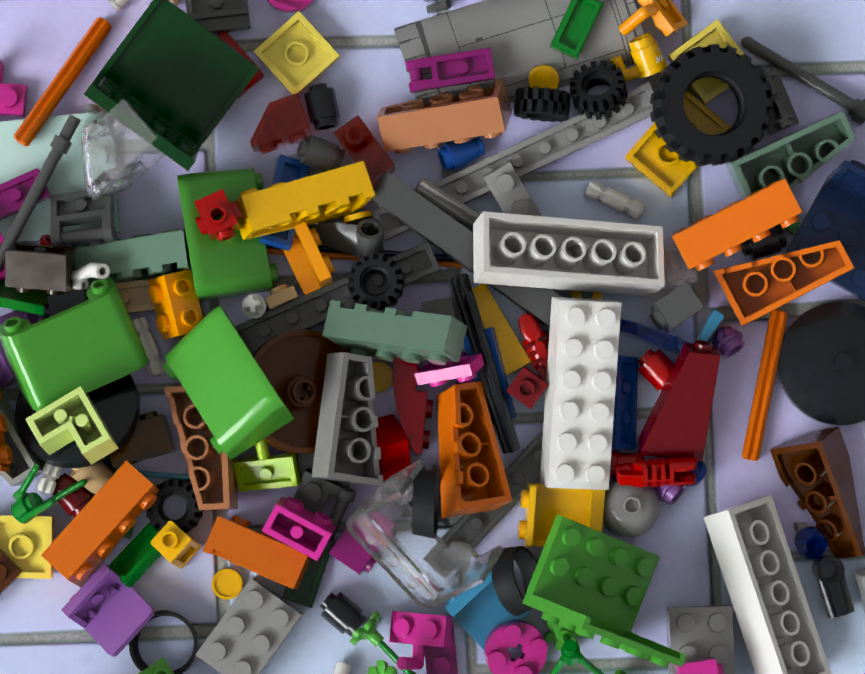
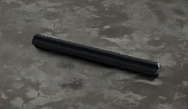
M466 273L453 276L450 281L463 323L467 325L466 334L473 355L481 353L485 364L478 373L502 452L504 454L516 452L520 449L519 441L469 277Z

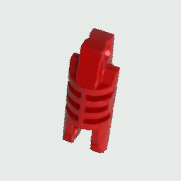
M526 312V314L520 315L517 324L524 338V341L521 343L534 370L546 381L549 335L546 330L542 332L533 315Z
M694 457L666 458L665 460L662 458L648 459V461L643 459L631 463L616 465L617 482L619 485L642 488L647 487V485L650 487H661L665 484L667 486L693 485L696 481V475L689 471L697 468V459Z

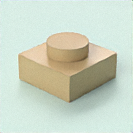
M286 284L271 289L269 291L271 295L265 297L270 310L299 298L295 287H287Z

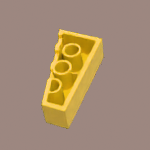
M364 161L287 183L279 182L259 191L257 188L248 189L241 192L240 197L235 201L243 217L237 220L240 226L239 230L242 239L247 240L294 229V226L304 221L308 226L343 218L357 213L375 196Z

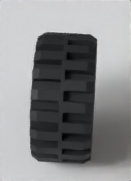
M719 44L708 45L703 48L699 46L683 53L663 70L664 72L657 78L654 84L655 91L651 94L650 104L653 105V111L650 112L651 122L656 123L657 129L655 133L658 139L663 138L666 142L664 147L670 153L674 151L679 154V159L685 162H695V165L717 166L747 154L765 136L764 130L770 126L772 117L769 116V110L774 108L773 99L769 98L768 91L772 89L769 81L764 82L761 76L764 73L759 65L754 67L750 63L752 58L746 53L739 55L736 53V48L730 46L720 48ZM705 77L719 79L728 84L734 92L738 103V115L735 123L726 132L708 135L697 130L688 120L684 110V95L689 86L698 79Z

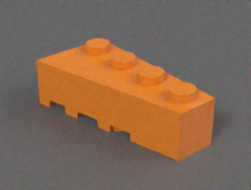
M784 177L746 196L741 201L738 200L725 206L714 215H707L697 220L686 229L683 227L675 231L672 238L688 269L696 267L700 271L715 263L713 257L723 252L728 257L743 249L741 243L751 238L755 243L771 235L770 228L778 224L785 228L799 221L797 215L802 213V209Z
M838 240L713 272L740 324L744 326L855 269L842 242Z
M481 381L451 386L437 395L441 519L492 511L513 501Z
M126 460L41 556L67 580L82 587L122 537L134 526L140 514L154 504L159 489Z

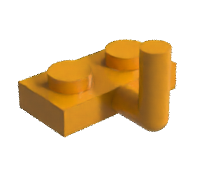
M637 0L642 7L619 25L618 28L623 35H628L645 19L652 17L656 28L663 32L665 37H668L682 30L688 25V22L672 0Z

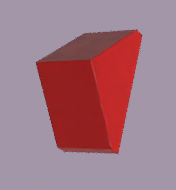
M393 414L378 418L376 438L377 447H380L381 450L379 471L380 475H383V481L409 474L411 464L407 436Z

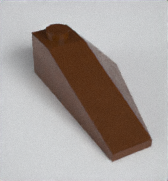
M839 427L813 431L771 448L770 452L780 479L786 487L788 485L792 487L800 499L797 503L802 510L807 509L815 520V529L834 556L838 559L863 556L865 554V547L850 457Z

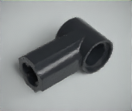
M828 554L818 556L813 561L812 572L817 579L827 617H840L854 612L842 561ZM832 561L835 565V572L832 576L825 578L821 573V567L825 562Z

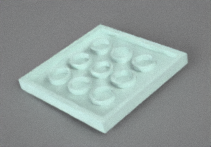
M88 112L71 114L81 121L70 140L72 145L67 154L63 153L47 183L48 190L52 196L111 187L114 192V226L116 233H121L110 115ZM70 114L49 116L27 147L19 144L14 139L15 132L25 119L1 121L0 184L36 168L41 170L52 149L50 146L55 135L59 136ZM51 198L35 206L16 243L38 242L42 235H50ZM17 213L0 220V232L4 238ZM102 221L63 227V232L102 227Z

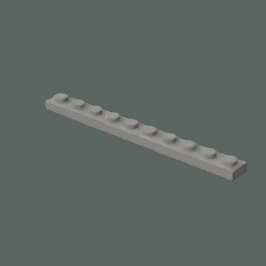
M648 82L629 91L628 98H625V106L620 105L621 111L618 113L612 110V117L607 118L606 114H602V120H596V116L593 114L592 119H588L585 113L583 115L580 114L433 184L461 203L466 204L491 192L482 177L507 161L512 164L517 175L521 178L649 118L650 112L653 111L650 98L654 91ZM381 208L371 212L373 218L379 220L384 226V241L411 230Z

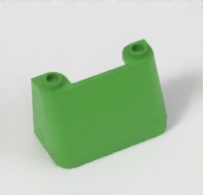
M254 168L177 175L197 297L202 302L273 289L274 282L279 281L276 263L270 264L266 244L259 242L260 237L243 240L238 229L235 231L236 235L226 241L219 242L218 239L211 241L208 233L202 236L194 219L200 216L194 201L221 189L224 190L229 203L234 200L236 201L240 197V193L252 188H257L258 191L263 190L261 173H255ZM217 216L214 220H220L223 216Z
M111 277L94 281L90 288L87 289V301L31 325L27 319L12 317L0 325V341L19 390L33 410L39 411L80 386L86 393H89L138 371L147 364L148 358L117 285Z
M221 306L210 311L164 356L167 361L163 364L164 369L172 380L178 378L214 435L209 440L219 455L225 452L232 460L294 419Z

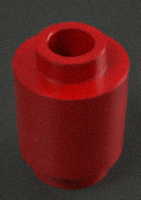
M650 348L637 361L641 365L637 370L659 391L660 389L662 390L674 363L660 349L654 352Z

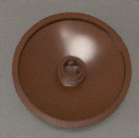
M297 329L280 333L265 341L253 354L268 380L294 417L292 421L263 439L269 445L284 452L295 454L315 453L327 354L350 353L322 336L323 333L319 331Z

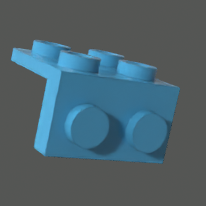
M483 565L478 567L468 577L472 582L463 590L459 586L445 598L448 604L444 607L483 650L486 638L492 629L501 623L505 624L513 622L512 620H523L530 613L529 610L515 616L503 607L493 585L491 565L486 569Z

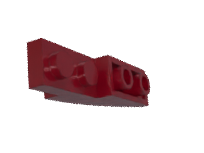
M394 358L393 388L401 426L414 453L422 455V449H429L430 431L424 430L425 418H432L433 400L427 399L428 392L416 391V386H422L417 384L415 373L420 369L418 363H409L401 358Z

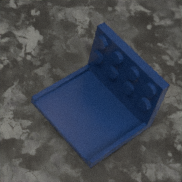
M845 160L827 176L785 253L840 240L855 269L830 282L865 301V165L856 160H851L850 162Z

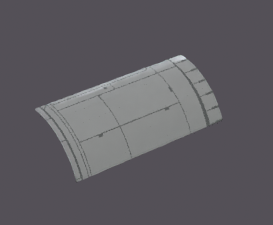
M484 0L394 29L405 62L420 58L491 48L495 80L505 78L510 103L515 102L516 89L530 87L528 84L529 73L534 67L541 64L549 65L556 70L559 76L557 88L570 85V79L574 78L573 73L576 70L582 72L580 66L584 64L587 68L591 67V61H596V65H600L601 60L606 61L608 67L611 58L621 55L625 67L634 65L628 42L644 34L641 24L628 35H623L618 28L619 25L637 11L634 0H598L604 4L577 60L550 48V44L571 0ZM431 68L423 69V80L432 79ZM494 80L427 90L415 93L416 99L421 98L424 103H427L431 97L439 93L449 91L453 96H456L462 91L467 90L468 86L479 84L480 88L485 89L493 87L495 84Z

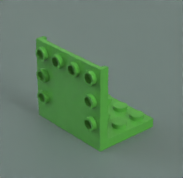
M556 514L522 604L543 612L541 618L592 640L595 634L602 636L601 643L616 649L620 648L629 654L644 658L665 668H668L669 663L682 667L685 661V654L631 632L660 556Z

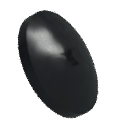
M831 302L819 305L798 317L783 337L777 367L781 386L791 403L804 415L817 422L843 426L865 421L864 306L849 302Z
M130 374L87 393L119 449L124 446L133 434L140 414L139 392ZM20 391L16 403L15 421L18 432L28 449L40 460L56 467L82 468L91 466L90 462L81 453L75 440L51 455L39 445L25 420L37 411L32 409ZM119 449L115 450L114 452L110 453L109 455L105 456L104 458L100 459L99 461L95 462L94 464H97V463H99V462H102V461H104L105 459L111 457V456H112L113 454H115Z

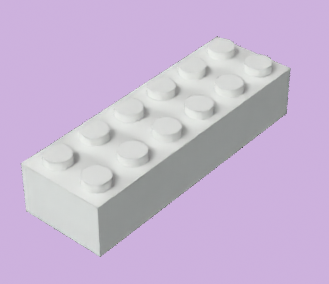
M483 211L473 223L474 283L653 297L665 286L663 226Z
M552 297L546 376L548 387L545 391L540 483L547 488L609 490L621 302L606 299Z
M772 495L748 501L703 517L755 674H832Z

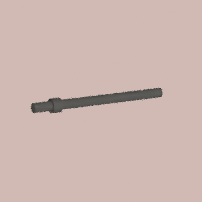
M71 114L59 136L55 135L50 144L52 149L0 245V272L5 264V250L17 242L63 153L67 154L72 145L70 140L81 120Z

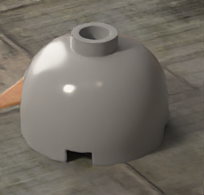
M617 478L609 482V490H605L603 524L609 531L619 536L635 537L646 533L654 526L660 512V501L655 489L648 485L643 488L619 485Z

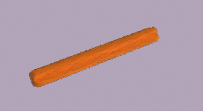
M97 17L15 132L14 139L19 144L27 147L33 141L111 30L112 26L107 20Z
M781 310L770 312L742 452V458L750 461H758L760 457L788 316L786 312Z

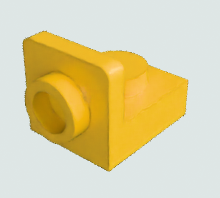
M168 521L150 542L170 563L181 569L202 547L195 538L185 533L173 521Z

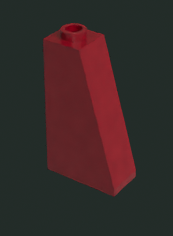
M705 340L684 343L638 438L637 445L641 455L663 458L694 457L697 461H703L721 356L713 343Z

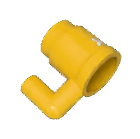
M651 33L640 35L628 42L631 48L630 53L636 66L626 69L621 55L610 59V63L615 64L616 69L618 67L621 69L625 83L638 77L644 78L654 75L668 66L657 41L653 39Z

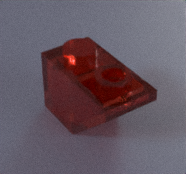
M299 93L268 104L250 141L254 152L260 151L261 154L269 153L278 149L277 144L289 141L290 144L298 143L303 138L307 139L306 134L312 133Z
M359 115L333 133L353 164L364 161L372 187L375 186L385 171L390 174L396 171L393 161Z

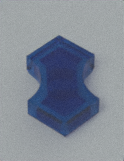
M620 319L619 333L628 338L636 339L676 354H680L685 342L689 343L677 336L651 329L636 322Z

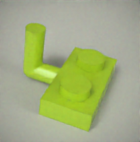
M264 440L255 444L257 457L240 458L233 462L239 492L298 486L301 482L296 454L270 455L268 443Z

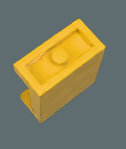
M527 482V490L522 489L520 507L525 508L524 521H519L518 539H523L522 544L525 547H544L556 514L602 532L605 490L547 488L541 483Z

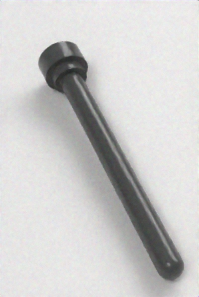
M744 37L742 39L741 45L743 48L849 111L848 114L852 116L851 120L861 126L865 121V99L863 101L858 98L856 100L852 99L751 37Z

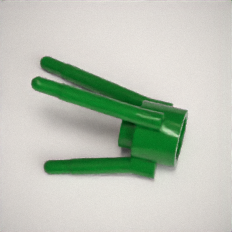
M35 464L20 489L13 494L16 501L11 505V513L18 522L26 524L39 513L53 506L57 501L86 485L87 480L82 479L43 502L37 493H26L40 468L39 464Z

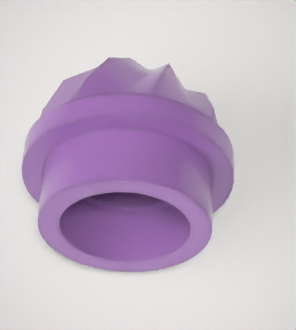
M731 326L718 328L713 337L714 346L717 347L719 353L724 358L736 354L745 346L742 340V333Z
M665 484L661 487L656 486L654 489L659 497V501H666L669 505H672L682 495L686 485L667 486Z

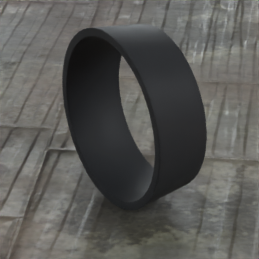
M439 469L416 471L412 499L413 535L436 539L440 503Z
M524 546L500 548L495 551L491 563L493 585L503 607L510 614L518 616L534 608L522 604L524 597L515 579L514 560L523 578L525 594L538 562L531 551Z
M168 610L155 611L150 621L160 616L176 617L189 627L193 635L194 647L191 657L185 665L173 671L174 674H182L192 665L196 657L195 654L198 648L196 632L191 623L182 615ZM139 632L129 642V652L136 667L143 671L149 666L142 660L138 650Z

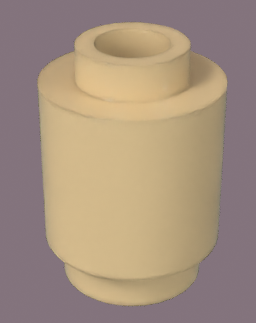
M103 461L88 467L71 468L72 471L70 473V476L77 482L86 479L87 484L84 487L92 494H96L114 475L113 470Z

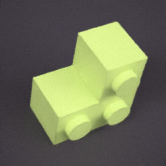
M81 386L25 419L39 445L49 455L75 440L83 456L92 465L119 449L90 397Z

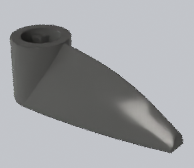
M363 219L358 225L336 222H319L308 225L309 229H316L322 245L357 257H367L370 253H374V255L383 253L384 226L377 219Z

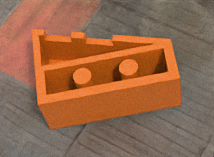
M234 515L231 520L217 516L203 548L204 552L217 555L232 564L242 566L258 575L298 590L311 557L262 532L263 527L260 532L249 528L251 522Z

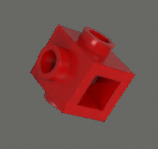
M223 189L194 201L200 215L194 219L202 236L208 233L211 241L218 239L219 242H223L236 235L235 231L240 229L237 220L243 217L235 200L229 203ZM217 216H223L220 220H214Z

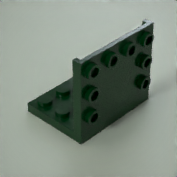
M153 0L90 84L84 95L185 170L189 171L196 161L202 144L258 72L259 68L171 1Z

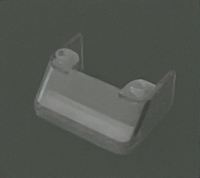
M124 99L112 108L99 122L97 119L92 121L82 131L85 135L81 140L85 191L93 200L125 191L165 155L152 145L158 137Z
M420 459L390 476L351 514L346 522V527L349 533L416 604L425 608H432L483 583L504 549L499 545L479 555L471 545L464 542H454L447 546L438 535H436V539L413 535L412 507L408 503L413 499L414 485L412 482L424 466Z

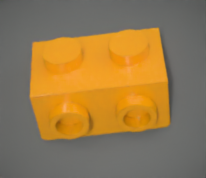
M304 221L294 226L295 235L292 248L289 251L283 250L303 294L308 295L332 284L331 273L335 272L328 255L322 257L317 247L322 242L316 229H309Z
M191 270L166 274L148 280V294L151 302L154 303L157 315L156 326L163 340L187 334L203 319Z

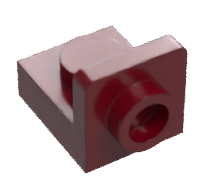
M523 367L506 392L531 409L548 387V382L529 368Z

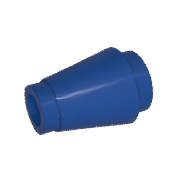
M480 137L460 144L454 143V141L444 142L442 147L437 148V153L445 171H456L484 155L485 148Z

